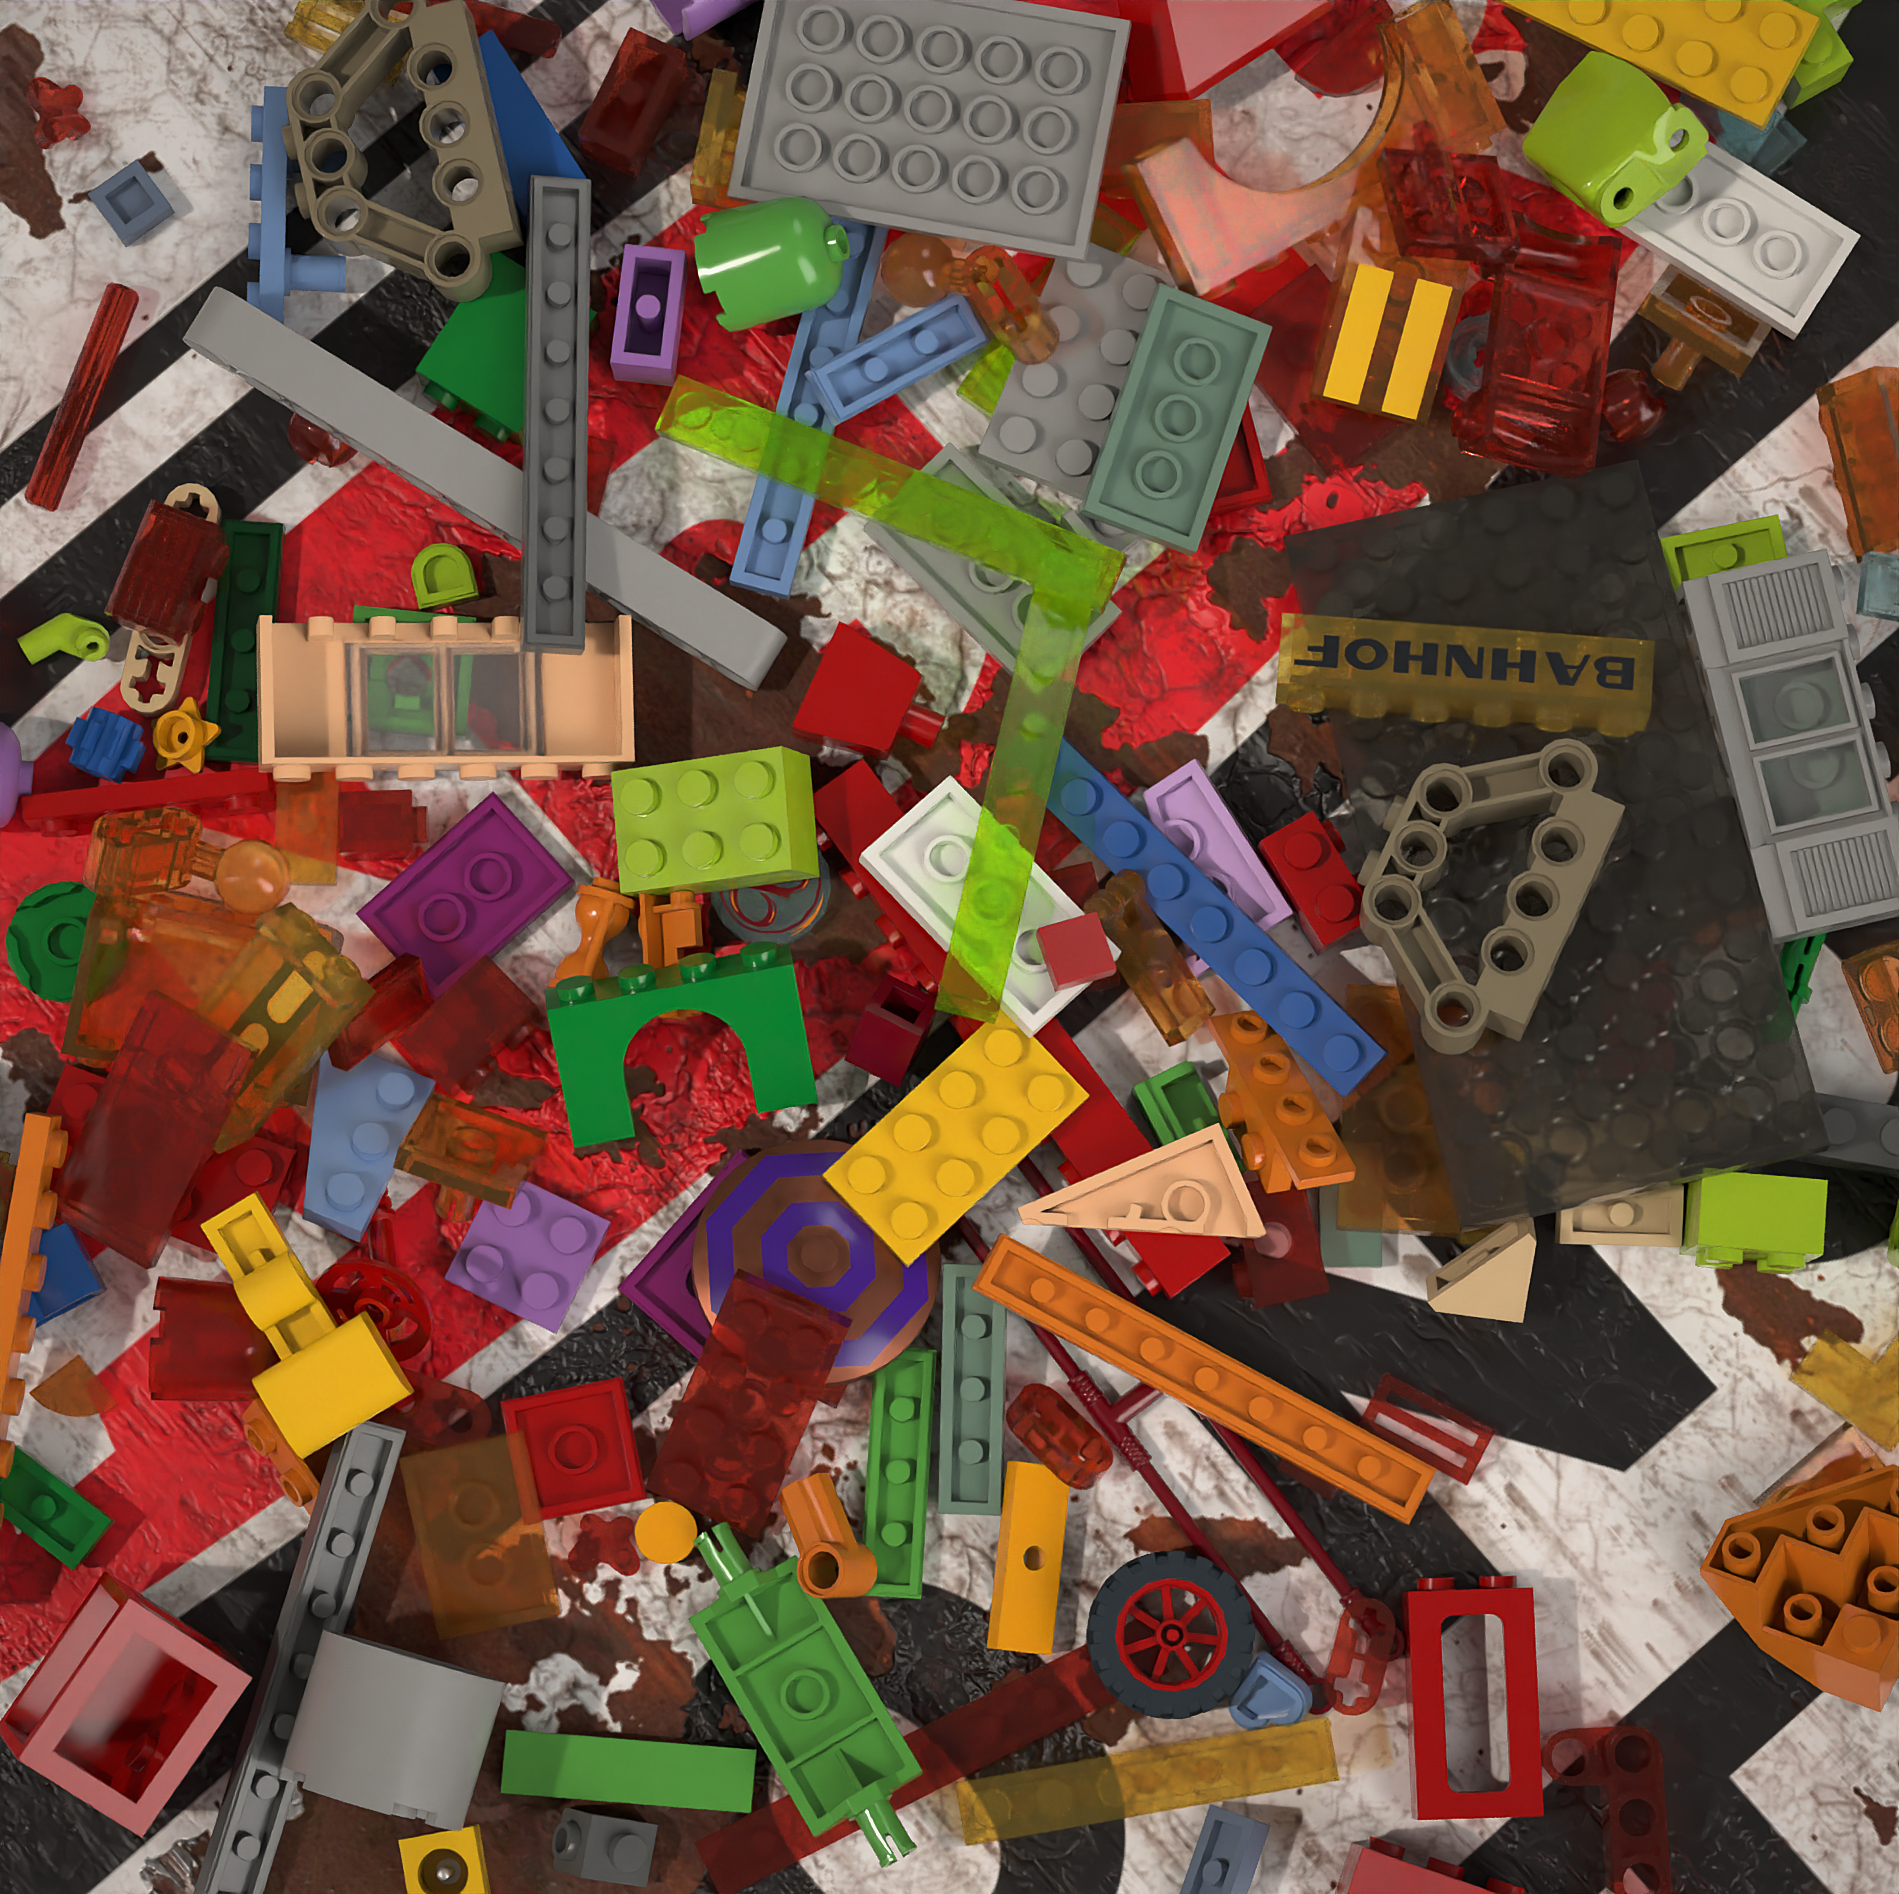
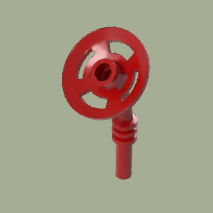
M386 1188L366 1229L368 1232L370 1259H346L331 1265L321 1274L315 1287L338 1326L345 1322L336 1310L342 1308L349 1320L366 1310L397 1363L416 1356L426 1346L433 1331L434 1317L431 1305L422 1289L408 1275L397 1269L392 1222L396 1219V1214L391 1208L392 1201L387 1196L389 1191ZM360 1270L364 1275L356 1279L349 1289L333 1288L334 1283L344 1274ZM405 1317L418 1324L417 1329L410 1336L398 1341H391L389 1330L398 1327Z

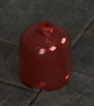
M159 1276L153 1310L160 1311L159 1338H150L149 1392H151V1400L249 1402L258 1399L260 1396L252 1383V1379L279 1363L281 1359L264 1331H261L247 1314L236 1294L233 1283Z

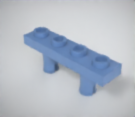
M264 86V106L252 105L251 142H263L262 164H250V201H261V223H249L248 259L260 260V282L247 283V302L284 324V296H290V290L345 293L346 256L291 254V248H285L287 179H293V173H301L299 160L294 162L290 160L282 134V126L288 125V110L286 106V91L288 87ZM337 151L330 154L323 163L322 172L334 173L339 171L346 163L347 152Z

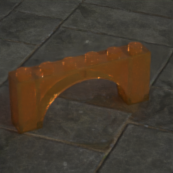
M1419 0L1375 24L1384 57V83L1378 109L1370 127L1355 149L1341 163L1318 179L1284 191L1262 192L1253 190L1227 179L1211 167L1197 151L1189 136H1169L1118 164L1178 290L1193 296L1203 295L1205 301L1217 298L1234 289L1238 285L1234 277L1254 267L1256 272H1262L1280 264L1289 257L1286 251L1288 247L1303 239L1306 240L1307 244L1323 240L1340 229L1337 220L1354 211L1357 212L1358 216L1376 211L1391 201L1388 192L1406 182L1409 188L1422 185L1442 173L1439 164L1455 155H1458L1460 160H1464L1492 146L1490 136L1506 128L1507 125L1449 0Z

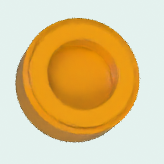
M658 1502L649 1506L641 1513L635 1526V1540L639 1550L649 1560L659 1564H674L685 1559L695 1547L693 1541L698 1537L697 1524L692 1514L685 1507L674 1502Z

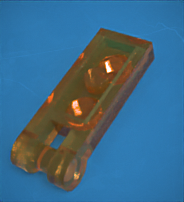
M1121 869L1107 881L1105 889L1098 890L1085 902L1083 911L1085 914L1097 911L1105 935L1121 951L1119 958L1115 961L1117 968L1167 1045L1171 1047L1186 1041L1216 1011V1008L1145 900L1146 885L1144 880L1133 870Z

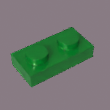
M15 1445L10 1474L7 1479L0 1478V1503L4 1504L3 1517L73 1571L78 1570L116 1520L21 1446Z

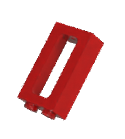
M1517 1576L1479 1577V1589L1455 1590L1454 1578L1417 1579V1591L1402 1592L1412 1819L1446 1820L1544 1816L1533 1587L1517 1588ZM1492 1614L1497 1616L1502 1623L1509 1783L1504 1790L1454 1792L1448 1785L1441 1624L1446 1617L1452 1615Z

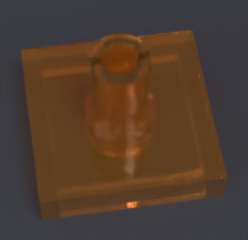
M1671 263L1649 291L1636 312L1673 335L1657 363H1654L1650 369V372L1664 385L1680 391L1687 384V379L1703 355L1740 378L1772 328Z
M432 1091L401 1142L393 1168L442 1185L439 1196L434 1204L435 1212L440 1217L446 1219L450 1204L454 1205L457 1199L451 1221L463 1223L473 1217L476 1198L511 1210L542 1154L548 1132Z

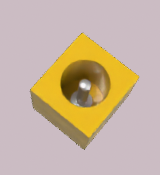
M479 1824L464 1826L462 1831L442 1830L398 1840L407 1894H491Z

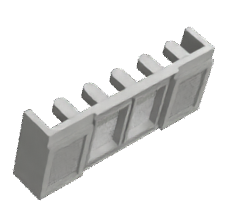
M1827 548L1682 582L1674 593L1676 606L1686 604L1692 627V633L1688 637L1689 653L1693 661L1700 660L1707 687V692L1702 697L1704 712L1708 720L1715 719L1722 746V751L1717 755L1718 768L1723 779L1730 778L1737 805V810L1732 814L1733 827L1738 838L1745 837L1752 870L1747 874L1749 890L1752 897L1760 896L1768 928L1760 935L1762 947L1898 917L1899 802L1897 800L1890 802L1884 779L1891 775L1889 756L1882 741L1875 743L1869 720L1875 718L1876 714L1874 698L1867 682H1859L1854 660L1860 659L1859 640L1853 624H1846L1840 602L1845 600L1844 581L1837 565L1831 566Z

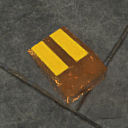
M1358 205L1341 233L1309 397L1425 427L1429 420L1464 294L1475 236Z

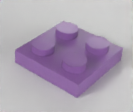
M499 1168L444 1279L557 1335L611 1226V1222Z

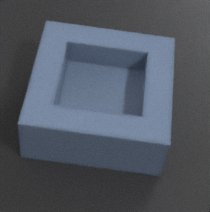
M137 159L88 193L93 204L125 247L175 213L170 203Z

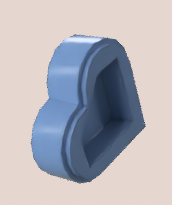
M1264 1650L1256 1657L1241 1679L1240 1685L1231 1694L1229 1699V1712L1232 1719L1239 1726L1247 1730L1265 1728L1270 1722L1284 1727L1295 1725L1309 1713L1312 1706V1693L1305 1681Z

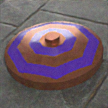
M826 1139L798 1140L773 1146L748 1158L726 1176L715 1189L703 1210L695 1233L691 1264L693 1288L700 1311L711 1332L719 1343L744 1366L761 1376L790 1386L804 1388L842 1386L867 1378L884 1369L896 1360L918 1336L930 1314L937 1295L941 1272L939 1239L907 1268L822 1178V1174L854 1146L851 1144Z

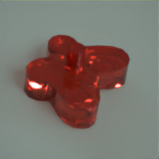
M39 76L25 85L23 89L25 100L39 114L40 118L34 130V140L40 148L45 150L52 149L66 137L72 141H77L90 131V122L83 115L79 114L77 110L83 100V92L78 86L73 84L61 88L53 81Z
M588 1513L584 1515L580 1520L583 1536L569 1552L567 1560L569 1567L573 1571L580 1573L586 1572L600 1563L609 1564L621 1575L633 1576L638 1573L641 1568V1559L630 1541V1537L635 1529L632 1519L627 1516H619L612 1521H604L603 1518L596 1514Z

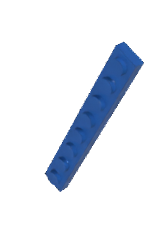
M1036 712L995 756L1342 1097H1348L1389 1054L1353 1016L1042 714Z

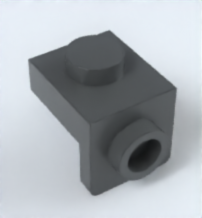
M565 1808L562 1813L561 1823L556 1827L552 1838L553 1869L580 1878L647 1887L658 1825Z

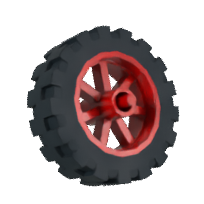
M1159 1551L1128 1561L1105 1580L1092 1602L1086 1628V1641L1092 1667L1112 1696L1130 1709L1153 1718L1185 1719L1208 1712L1218 1706L1219 1703L1237 1689L1251 1664L1253 1642L1255 1641V1625L1253 1624L1249 1602L1232 1576L1207 1558L1181 1551ZM1170 1588L1186 1590L1199 1598L1178 1620H1174ZM1160 1589L1163 1620L1160 1622L1134 1606L1146 1594ZM1207 1606L1214 1618L1217 1635L1187 1632L1186 1626ZM1128 1614L1153 1629V1636L1125 1645L1124 1627ZM1186 1642L1215 1645L1209 1662L1201 1671H1198L1185 1650L1184 1645ZM1157 1645L1160 1647L1151 1676L1148 1677L1135 1666L1129 1654ZM1170 1651H1175L1190 1678L1177 1682L1160 1681Z

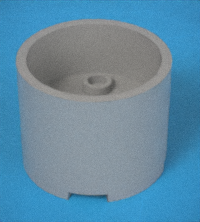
M323 1629L278 1778L289 1782L293 1780L304 1782L303 1789L366 1809L409 1819L417 1817L425 1819V1824L434 1827L462 1831L506 1682L406 1650Z

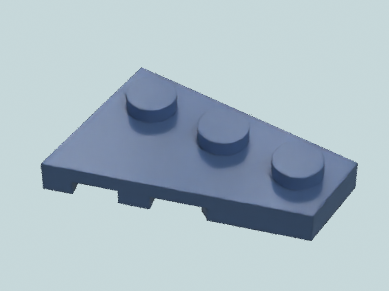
M324 1034L322 1035L302 1219L360 1243L434 1093L436 1081Z

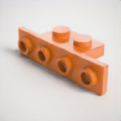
M1255 1010L1209 1017L1207 1027L1229 1065L1225 1093L1220 1094L1218 1100L1220 1119L1227 1130L1232 1129L1241 1146V1154L1246 1168L1249 1171H1255L1265 1192L1269 1194L1290 1190L1291 1180H1293L1298 1190L1354 1180L1356 1166L1284 1039Z

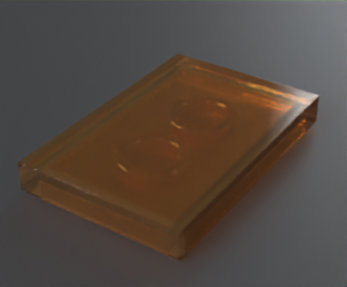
M523 1429L403 1454L399 1457L439 1640L562 1614V1604Z

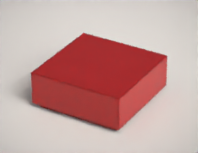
M1097 911L1040 927L1036 931L1035 935L1055 992L1114 975L1117 968Z

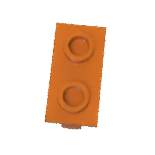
M693 891L672 892L670 897L639 894L640 917L638 920V931L642 940L643 964L652 965L654 969L678 965L679 960L684 958V949L703 946L701 903L695 902V893ZM691 1009L674 1010L658 1015L655 1018L682 1021L687 1020L689 1016L702 1015V1011Z
M258 1397L241 1416L246 1423L244 1425L245 1435L257 1453L261 1456L268 1455L281 1474L279 1481L288 1499L297 1507L303 1506L311 1517L333 1446L329 1443L304 1459L300 1458L285 1439L261 1398Z

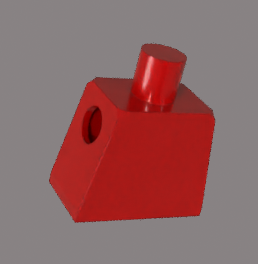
M839 621L792 724L793 737L802 741L888 761L899 736L932 750L944 725L946 716L915 703L923 683V675L849 625Z

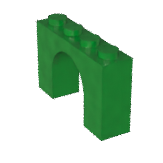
M771 941L755 942L740 949V953L715 957L712 953H696L680 959L678 965L654 969L649 964H637L621 969L617 976L593 980L590 976H573L559 981L555 988L545 989L546 1011L574 1148L635 1137L633 1112L623 1066L624 1056L631 1039L644 1024L658 1015L674 1010L691 1009L707 1012L726 1022L736 1032L745 1048L757 1113L817 1103V1091L789 944L777 946L776 943Z

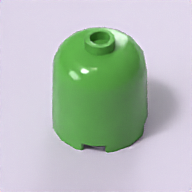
M805 196L781 197L715 211L701 216V222L707 227L706 233L695 235L694 238L695 258L700 283L705 294L716 291L719 302L725 311L716 315V319L729 332L749 329L819 308L827 304L837 293L843 277L844 261L848 260L850 256L849 241L844 228L840 224L835 225L829 214L815 200Z

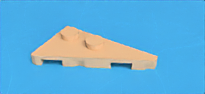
M1219 1123L1017 1208V1212L1024 1225L1257 1239L1266 1234V1230Z

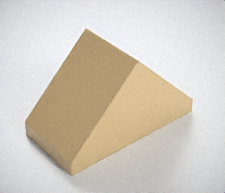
M1525 1209L1426 1278L1428 1303L1435 1312L1523 1323L1537 1243L1533 1218Z

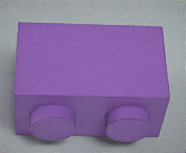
M625 244L610 360L614 380L674 387L688 277V263L685 250Z

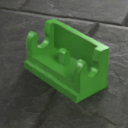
M1186 1060L1133 1086L1131 1095L1159 1148L1219 1123L1240 1173L1242 1174L1248 1170L1226 1128L1223 1126L1210 1097L1196 1073L1197 1071L1192 1061L1188 1062Z

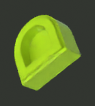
M447 543L433 544L423 549L415 558L411 576L420 612H429L480 599L470 560L458 547Z

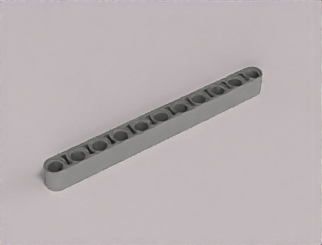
M214 287L182 338L188 346L521 551L522 470L235 294L221 287ZM587 511L586 591L623 614L631 615V619L734 682L757 691L788 640L787 636L766 620Z

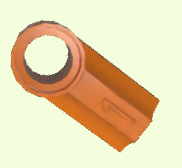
M817 1473L810 1477L796 1480L782 1488L778 1499L800 1552L796 1573L798 1582L804 1592L811 1597L820 1599L856 1598L865 1595L876 1581V1559L870 1548L863 1543L856 1542L830 1474ZM836 1562H838L839 1566L838 1578H836L835 1574Z

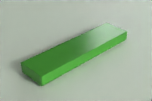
M907 1348L896 1360L873 1374L862 1543L870 1548L875 1556L877 1577L873 1587L863 1596L921 1599L937 1353L935 1349Z
M507 1729L501 1793L751 1813L757 1749Z

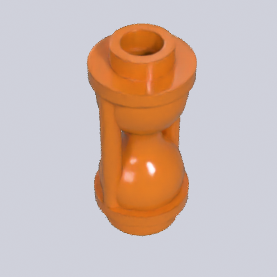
M594 877L591 886L578 885L576 895L579 896L575 907V918L581 931V942L576 950L566 955L559 962L555 978L549 979L548 989L555 988L559 981L573 976L585 975L592 977L593 980L609 978V970L603 958L604 947L608 941L618 936L625 929L629 920V914L634 913L637 906L636 901L620 893L619 882Z

